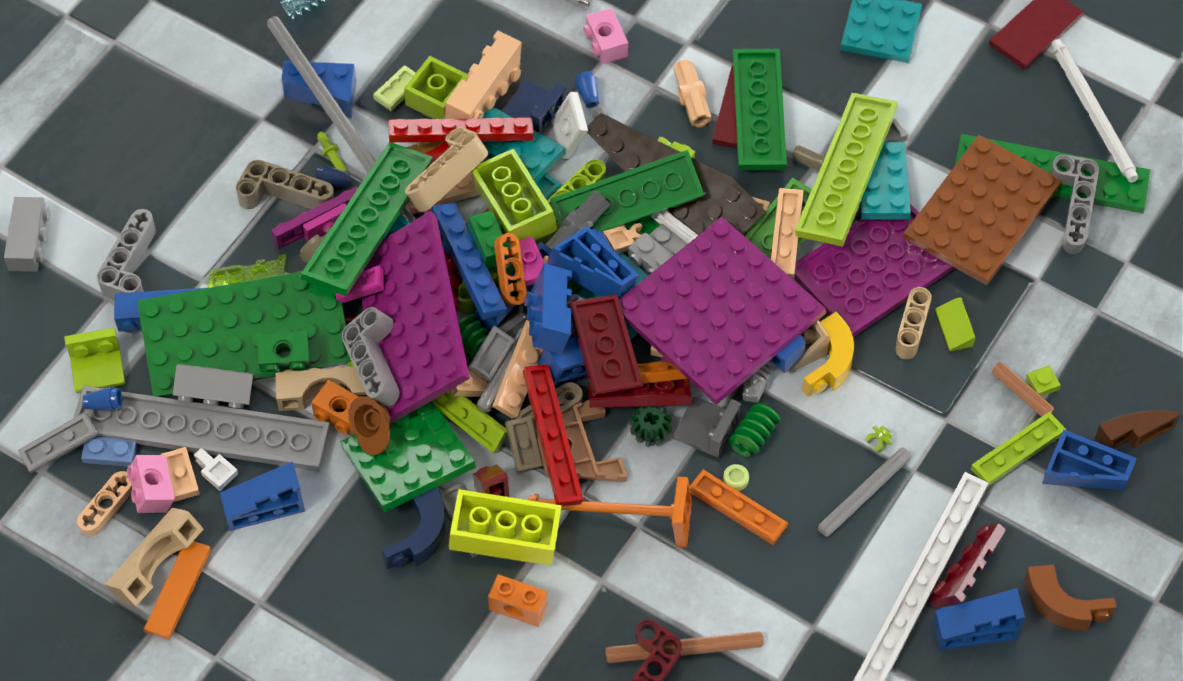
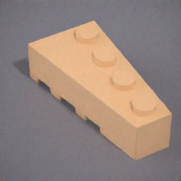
M500 31L495 33L493 39H495L494 44L491 47L488 45L482 51L483 57L480 63L472 65L466 81L462 80L446 101L445 119H480L487 110L493 108L496 100L500 96L505 95L510 84L516 82L520 77L521 41Z

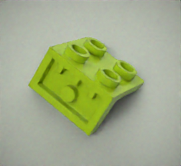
M115 327L64 336L65 345L70 356L75 393H81L83 386L105 389L125 384L120 345Z

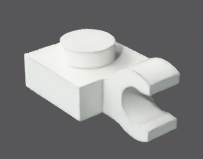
M202 448L194 454V457L197 458L195 462L203 468L201 471L202 476L219 491L238 475V470L220 454L213 459Z

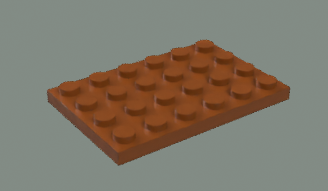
M978 135L906 229L903 239L979 282L988 285L1058 190L1062 180L1056 179L1047 171Z

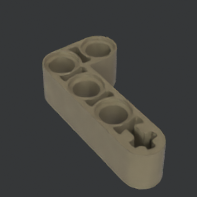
M262 160L249 162L236 184L238 202L244 209L257 207L264 194L309 209H313L322 202L335 198L333 187L330 183Z

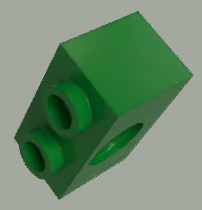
M307 331L257 334L258 365L260 369H264L265 372H277L282 367H290V370H303L305 366H310ZM282 347H286L291 352L289 356L281 358L277 355V351Z

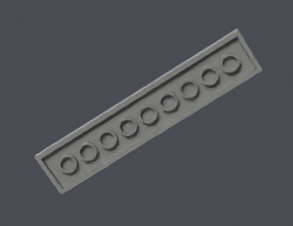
M83 386L74 414V418L84 412L88 414L98 433L96 437L136 441L137 444L174 450L186 447L187 452L194 453L202 448L209 455L213 456L220 454L222 457L280 466L293 461L295 468L320 471L330 431V422L122 391V407L116 409V411L84 409L83 395L102 389Z

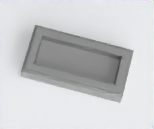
M496 326L492 327L468 369L485 381H491L515 339Z

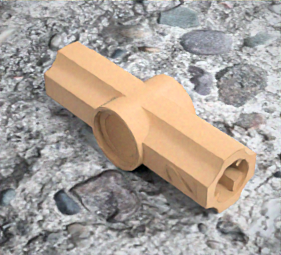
M687 59L681 60L673 66L681 105L686 107L692 126L697 128L704 127L707 123L711 122L704 84L702 81H699L693 62Z

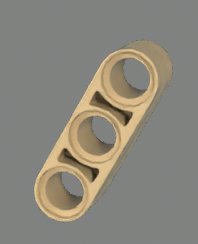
M923 287L911 290L905 307L895 346L896 354L902 359H912L916 356L931 303V293Z

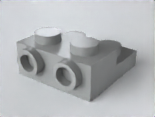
M661 224L651 234H643L628 247V258L650 275L685 247L687 243Z

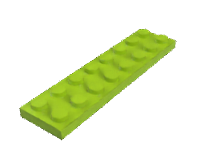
M856 93L851 94L795 229V236L838 246L844 245L898 109V101Z

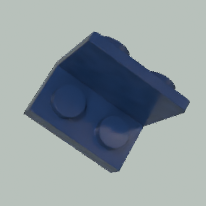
M526 81L502 109V112L512 118H532L533 130L542 134L566 99V87L557 83L552 90L549 89L547 91L530 81Z

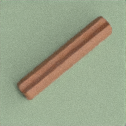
M999 362L994 366L992 373L1041 417L1048 412L1053 413L1054 407L1003 362Z

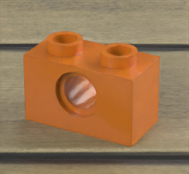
M328 380L311 402L313 414L319 421L330 422L340 433L352 436L355 433L349 422L348 411L351 403L359 396ZM339 409L345 410L343 412H336Z
M499 574L488 596L490 611L539 627L548 605L546 590Z

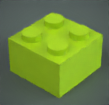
M429 56L404 87L405 104L433 119H445L446 101L462 80L466 81L468 74Z

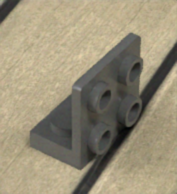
M693 397L691 405H688L673 434V439L719 458L739 419L741 403L731 399L727 407L723 406L721 408Z

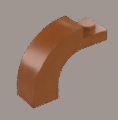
M1054 565L1027 568L1024 580L1028 596L1038 612L1052 623L1070 630L1088 631L1092 620L1100 623L1112 619L1116 610L1114 598L1096 600L1075 599L1066 594L1059 586Z

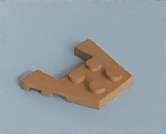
M588 400L582 404L580 402L574 405L571 410L562 414L578 479L626 482L628 475L621 457L599 462L595 461L582 424L584 421L604 418L606 413L604 407L590 408ZM534 427L541 461L546 476H549L537 427Z

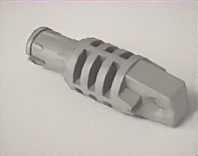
M770 361L744 381L742 394L744 401H759L772 368Z

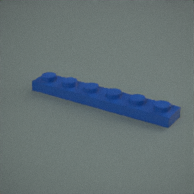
M455 202L432 206L431 212L436 215L439 231L481 318L487 319L504 316L507 308Z

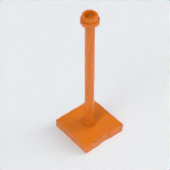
M677 477L675 502L671 506L583 501L580 505L562 506L561 510L668 516L672 519L676 547L687 548L692 497L688 477ZM539 494L528 496L529 501L556 505L555 499H540Z

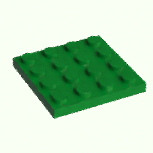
M433 401L426 403L389 425L390 438L387 447L382 453L369 455L364 452L355 434L340 441L343 451L384 512L476 468L475 460Z

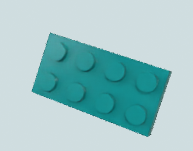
M493 107L482 118L512 117ZM533 130V140L481 141L488 150L487 156L489 158L514 149L535 183L566 154L565 147Z
M884 142L860 202L861 219L910 220L911 211L905 142Z

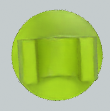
M875 425L873 430L876 433H870L865 438V441L869 444L874 439H878L879 443L874 448L878 453L884 450L886 443L890 446L893 444L890 439L893 436L892 433L883 425L880 428Z

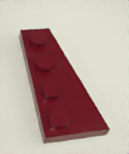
M1000 523L982 526L976 533L977 538L975 541L966 546L961 554L963 556L959 562L954 563L948 569L947 573L949 575L946 579L935 586L933 589L934 595L928 601L935 609L963 602L966 596L962 592L966 588L972 587L976 580L973 574L983 569L986 564L983 557L993 552L1006 530Z

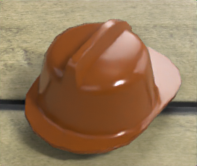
M368 396L358 397L350 405L348 411L349 422L363 451L369 455H377L383 452L389 442L390 414L384 405L377 403L374 399Z

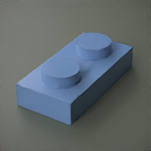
M94 437L84 443L81 459L83 463L128 467L136 456L138 444L136 441Z

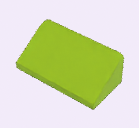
M955 298L935 308L949 352L973 347L975 335L962 298Z

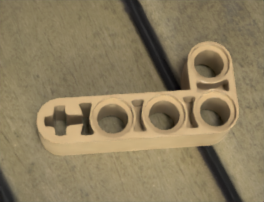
M456 128L446 136V142L450 148L406 187L405 193L419 212H424L434 206L487 157L488 150L475 132L465 128Z

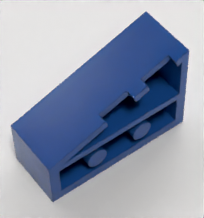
M284 61L281 78L284 96L309 105L314 103L322 106L292 61ZM309 62L345 116L352 119L356 88L354 64Z
M588 226L554 246L547 262L549 265L571 270L572 277L570 280L601 297L617 294L618 299H620L634 287L639 276Z
M544 263L531 292L528 291L525 296L524 305L527 306L526 319L530 325L529 336L532 337V344L535 348L562 354L571 335V309L566 307L567 297L570 298L572 292L571 289L567 288V283L572 277L571 270Z
M576 336L568 339L562 354L547 350L543 351L538 365L549 364L555 389L565 383H573L585 376L588 378Z
M1063 429L1042 484L1124 491L1137 458Z
M293 461L220 493L229 531L305 512Z
M1017 588L962 604L942 607L935 611L933 619L939 650L1017 640L1025 616Z

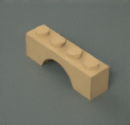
M336 366L330 369L311 368L304 371L286 370L276 373V400L279 411L305 409L310 398L319 393L328 380L359 397L367 396L355 367Z
M171 508L104 585L120 602L137 606L153 588L151 578L159 564L174 552L188 548L202 532L203 528L189 511Z

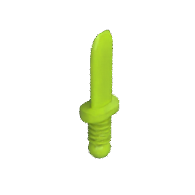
M319 132L317 138L324 148L321 152L322 155L329 157L335 169L347 172L344 163L336 152L339 150L338 145H332L326 134Z

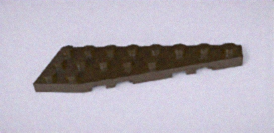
M600 113L587 126V133L625 172L680 153V151L603 113ZM691 157L704 197L666 211L697 235L723 217L745 236L767 212L732 177Z

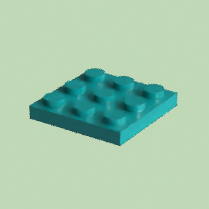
M852 0L840 50L909 63L922 4L904 0Z

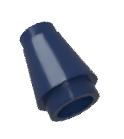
M323 165V167H317L316 179L330 183L333 188L349 187L350 173Z

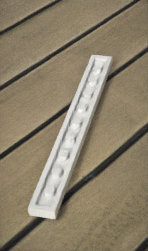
M966 472L964 473L854 681H886L984 495L988 482Z

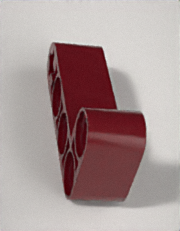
M646 619L638 624L635 640L650 655L631 681H664L681 656L682 643L677 636L660 624ZM645 629H650L654 632L655 637L650 640L644 639L640 633ZM667 644H671L676 647L677 652L673 655H668L662 648ZM650 666H658L662 673L659 676H651L647 669Z

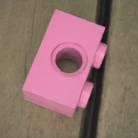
M610 8L586 15V25L583 26L584 34L587 39H591L593 54L595 57H599L601 64L628 57V41L613 9Z
M136 455L131 465L127 468V478L132 484L131 498L132 502L136 504L137 513H167L175 498L166 455Z

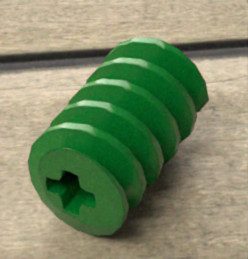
M470 314L464 317L458 324L463 348L473 360L486 339L488 330L481 328L482 323L476 321L475 315Z
M760 402L756 403L739 423V427L734 430V434L729 437L728 443L730 447L742 457L748 458L751 455L750 453L757 454L759 452L758 446L762 447L765 444L764 439L770 437L769 431L775 430L774 424H779L781 418L769 406Z

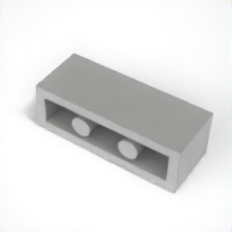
M14 197L4 254L8 271L38 272L39 262H43L42 242H46L47 229L45 224L50 220V208L46 207L43 197Z
M177 364L173 395L178 396L179 401L193 402V398L204 399V404L218 405L219 401L229 402V407L244 408V404L249 405L253 373Z

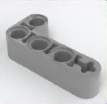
M1059 155L1053 161L1050 174L1056 179L1062 180L1061 184L1072 186L1062 246L1067 253L1078 254L1083 250L1088 235L1099 167L1091 159ZM1063 166L1068 171L1061 172L1057 169V167ZM1088 171L1092 176H1084L1081 172ZM1077 193H1085L1088 198H1080ZM1073 215H1081L1084 220L1078 221ZM1074 232H1078L1077 242L1073 241L1072 236Z
M139 209L131 215L99 269L97 280L104 296L115 300V294L144 292L141 279L132 273L156 233L150 211Z
M369 307L344 328L342 340L367 396L388 407L396 403L400 392L378 343L391 332L393 320L378 309Z

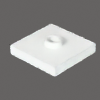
M570 92L552 119L557 143L565 147L566 154L562 159L571 158L588 131L577 92Z

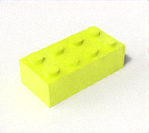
M459 489L450 532L449 550L552 566L562 506Z

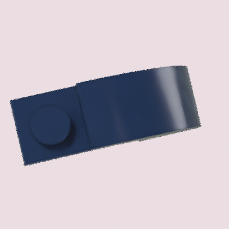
M437 487L412 499L413 508L420 519V524L417 530L408 538L382 549L383 561L387 569L400 567L410 559L413 560L417 567L427 561L439 548L445 534L446 521L443 500Z

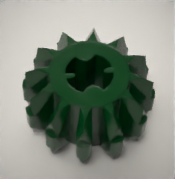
M642 406V410L636 408L634 416L630 418V432L636 436L637 443L645 440L647 447L650 442H654L658 447L660 440L667 441L668 434L672 432L671 414H666L665 407L657 409V406H652V408Z

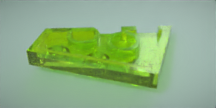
M286 254L278 255V259L266 262L265 259L255 260L256 264L248 266L237 264L210 270L207 288L283 275L286 271Z

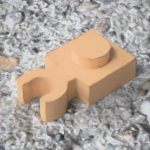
M634 224L630 230H627L622 225L603 231V234L613 251L619 254L620 252L628 251V247L642 236L638 234L641 231L642 225Z

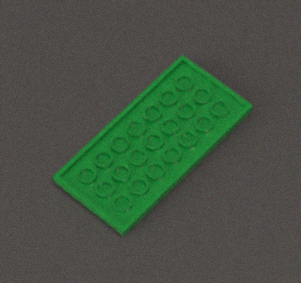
M302 271L137 300L153 396H173L177 364L253 373L252 381L276 377V373L290 370V367H282L277 372H265L264 369L259 368L257 334L307 331L310 366H305L303 370L294 371H304L311 368L322 369L351 362V358L342 340V332L346 327L342 302L336 300V292L301 280ZM282 347L277 351V355L285 358L289 356L291 351L286 347Z

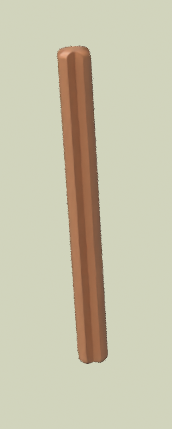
M757 631L681 639V655L762 647L764 643L763 634ZM638 644L606 648V660L608 663L647 659L650 655ZM667 644L662 648L668 655H673L677 652L676 647L671 644Z

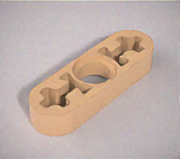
M120 471L115 473L77 518V524L82 534L86 536L97 535L132 493V484L127 478V472ZM126 481V483H127V486H126V487H125V486H120V487L118 488L117 483L120 482V483L123 484V483ZM104 499L113 500L112 506L107 509L100 508L99 504ZM94 519V525L89 524L86 526V521L91 522Z

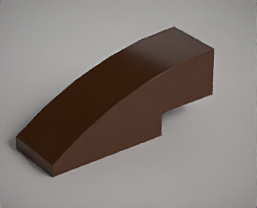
M1165 410L1143 411L1123 415L1100 424L1095 437L1100 444L1112 449L1126 442L1135 449L1175 428L1180 415L1177 411Z

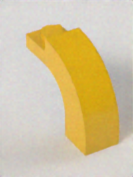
M834 312L820 322L830 337L828 345L830 358L825 364L803 378L802 391L807 397H810L815 392L817 394L822 392L827 385L835 391L843 384L850 372L854 352L853 336L847 323L837 312Z

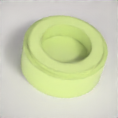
M738 464L731 465L724 471L723 482L737 491H741L748 485V470Z

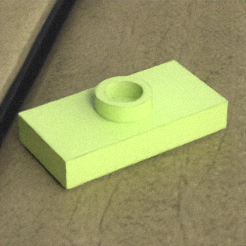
M404 65L373 94L374 100L392 111L405 99L404 87L415 75V72Z

